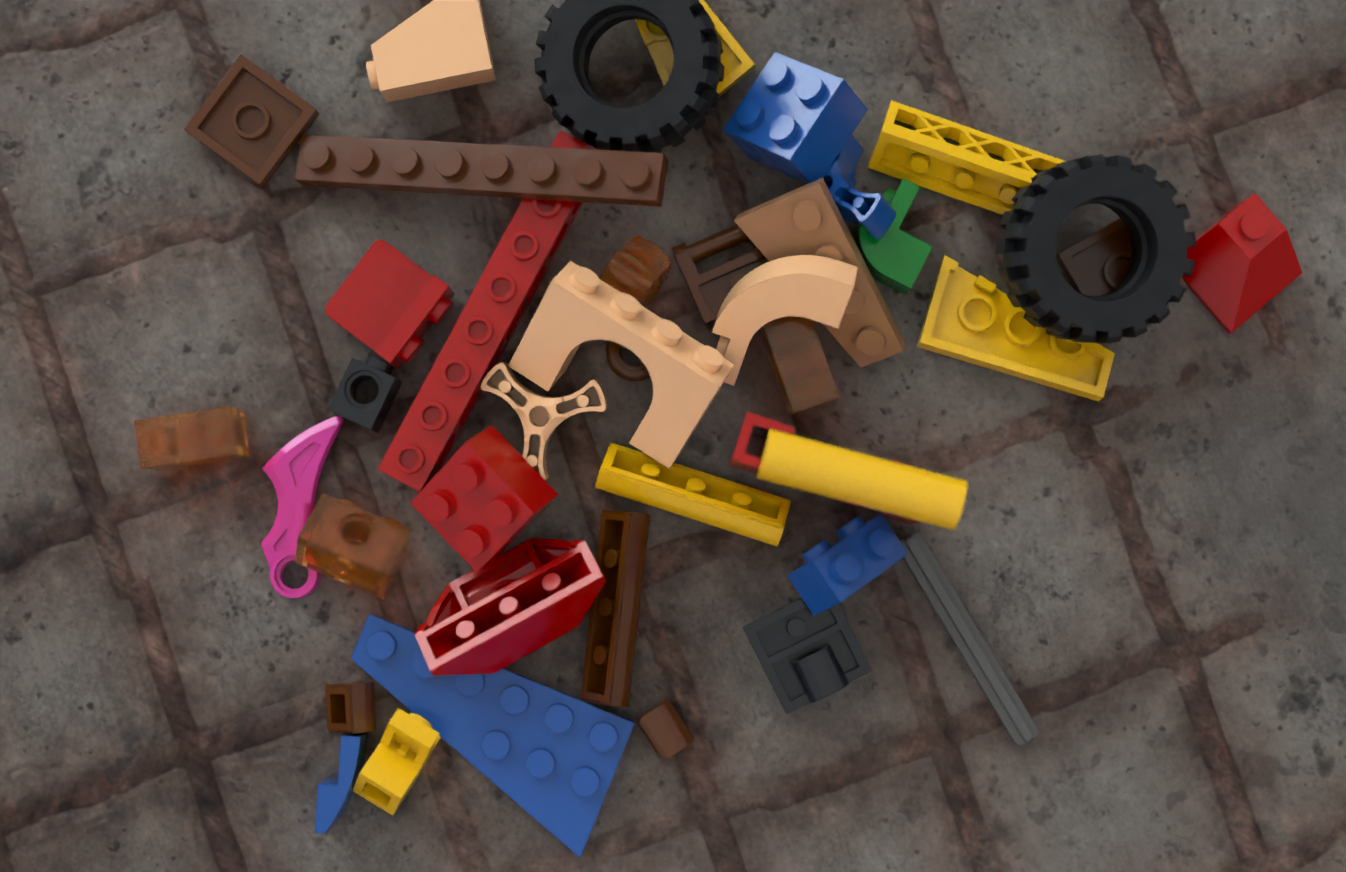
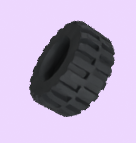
M565 0L559 9L551 5L546 13L545 18L550 21L547 31L539 30L535 45L542 50L541 57L534 59L535 74L542 79L543 84L538 88L543 101L551 106V114L558 123L567 128L572 135L598 150L661 153V148L669 145L675 148L685 142L684 135L693 128L698 131L706 122V119L703 117L709 107H715L719 97L716 89L718 82L723 81L724 66L721 63L720 56L723 53L721 40L715 31L713 21L699 0ZM628 20H646L658 26L667 35L672 45L674 62L670 77L662 90L646 103L630 108L611 105L597 95L589 81L588 66L592 50L599 38L611 27Z
M1102 154L1056 164L1055 167L1043 170L1032 177V183L1029 186L1020 188L1012 198L1015 206L1011 211L1004 212L1000 222V226L1006 229L1004 238L996 239V254H1003L1004 267L997 268L1000 282L1009 283L1012 291L1006 296L1014 307H1022L1026 312L1023 318L1034 327L1046 329V334L1059 339L1073 340V342L1086 343L1120 342L1121 338H1135L1146 333L1148 330L1147 325L1150 323L1160 324L1170 314V310L1166 307L1169 302H1180L1187 289L1179 283L1182 276L1193 274L1195 264L1194 260L1187 259V247L1196 246L1195 231L1186 232L1183 222L1191 218L1186 204L1175 205L1172 197L1178 191L1169 180L1158 182L1155 179L1157 170L1145 163L1133 165L1129 157L1120 155L1104 157ZM1086 204L1104 205L1115 212L1125 224L1131 239L1132 256L1125 277L1113 291L1101 296H1087L1075 291L1062 276L1056 259V240L1063 221L1072 210Z

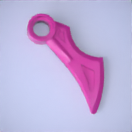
M339 415L327 419L295 437L280 449L262 468L275 487L278 511L274 525L261 542L270 567V582L273 588L280 595L288 598H305L313 594L321 582V567L318 561L308 554L319 478L330 448L345 422V419ZM300 561L306 565L309 576L307 582L302 587L293 589L285 583L283 573L289 563Z

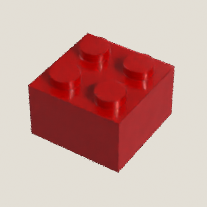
M491 425L466 441L410 504L477 573L503 553L559 494Z

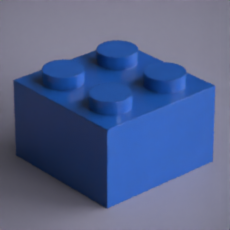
M774 52L723 128V131L749 159L804 184H808L824 177L868 111V108L844 79Z

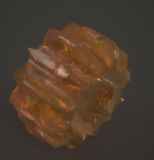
M636 236L626 241L622 248L615 252L614 257L606 264V269L599 279L619 292L633 296L641 306L646 307L648 304H651L655 295L660 292L662 284L667 280V274L671 270L670 257L662 252V248L651 240L647 241L640 236Z

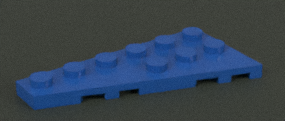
M369 614L351 659L411 712L425 718L432 728L440 733L439 736L580 858L635 721L506 668L494 674L433 676L414 635L416 631L377 615Z

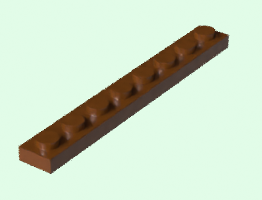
M302 134L294 180L305 186L662 207L668 159L664 153Z

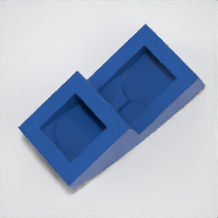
M368 732L345 733L341 735L338 779L326 778L318 783L315 833L325 834L330 830L350 802L354 793L352 789L363 768Z

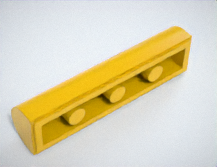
M769 429L757 474V479L950 530H955L958 525L968 486L967 481L773 429Z
M615 443L609 444L595 484L596 489L773 546H778L791 503L789 499L677 463H673L670 469H668L643 452Z

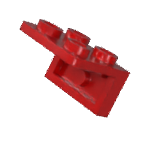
M378 240L372 244L327 303L325 312L329 318L390 364L399 368L403 362L410 363L421 350L425 342L421 338L432 324L437 326L447 316L453 306L451 299L455 293L434 274L431 276L386 241Z

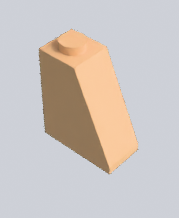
M433 0L371 44L373 61L366 62L372 90L379 89L386 102L496 80L480 0Z

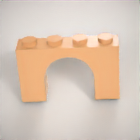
M570 261L551 281L508 367L546 391H549L567 370L581 343L600 339L613 341L628 348L644 363L653 383L651 406L629 444L670 469L730 374L734 364L723 358L722 354L715 348L703 345L682 332L680 327L674 322L662 319L641 306L633 296L621 293L600 280L592 270L578 266Z

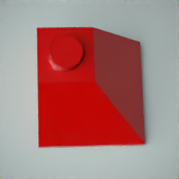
M1253 193L1235 205L1197 237L1196 246L1187 247V259L1194 260L1195 264L1193 274L1182 276L1189 289L1226 332L1231 334L1300 276L1302 270L1287 229L1258 195Z

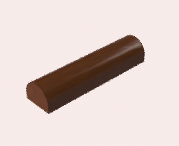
M602 510L596 562L606 582L591 605L581 700L607 706L629 707L650 522L649 514Z

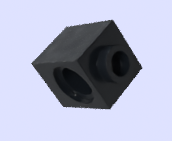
M368 355L365 363L352 358L327 410L379 433L402 384V381L391 376L395 367ZM374 379L379 387L376 399L371 403L361 404L356 396L357 387L364 380Z

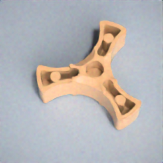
M507 362L499 363L485 376L481 383V389L500 396L516 411L524 429L525 443L522 457L546 481L549 477L546 466V451L553 432L565 419L572 415L587 411H605L608 407L605 391L600 381L595 378L590 380L582 389L570 395L560 397L540 395L525 387L515 377Z

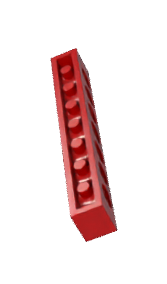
M559 130L551 145L553 148L598 150L562 130ZM522 199L382 459L378 470L419 492L439 472L483 391L481 389L483 379L499 362L584 202Z

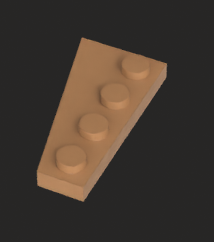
M823 177L739 213L734 219L735 223L769 262L787 256L816 255L829 257L858 267L855 285L839 327L823 325L860 368L904 351L906 343Z

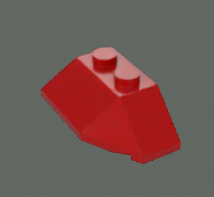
M530 538L496 557L477 573L472 570L447 584L431 608L425 624H421L414 635L433 676L494 674L579 627L605 584L606 579L585 540L570 542L560 539Z

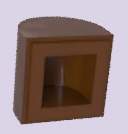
M373 681L326 684L327 727L329 733H362L376 730Z
M668 698L636 718L637 721L635 722L659 758L669 759L694 740V737Z

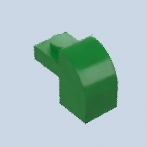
M903 178L896 191L887 187L883 194V198L896 212L895 219L889 229L881 238L875 239L863 225L858 223L855 232V243L872 277L878 282L906 295L911 290L933 246L899 229L920 186Z

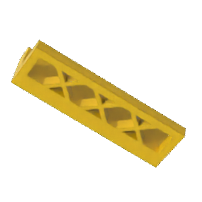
M891 100L868 168L901 180L904 178L918 186L1003 215L1004 212L1011 211L1015 206L1012 198L1019 189L1027 187L1032 183L1031 178L1037 175L1033 169L1043 171L1066 161ZM898 120L900 122L912 125L916 130H910L905 127L894 124V121ZM943 138L955 140L960 146L947 143ZM988 153L998 155L1002 157L1005 161L1002 162L993 159L988 155Z

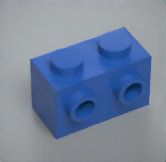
M882 514L866 523L858 516L836 531L840 537L838 541L832 545L826 539L802 554L806 563L787 575L813 616L841 603L908 555Z

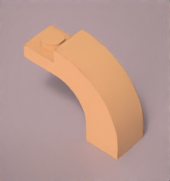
M795 255L764 263L742 277L724 299L712 333L721 335L716 350L722 354L723 358L734 364L724 383L735 385L752 337L763 325L772 320L788 316H798L838 328L855 285L858 267L829 257Z

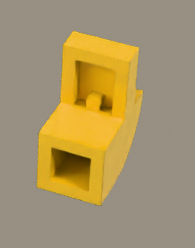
M398 708L388 722L380 743L360 771L352 791L393 816L441 738L439 736L440 733L435 731L431 724L422 716L414 713L408 714Z

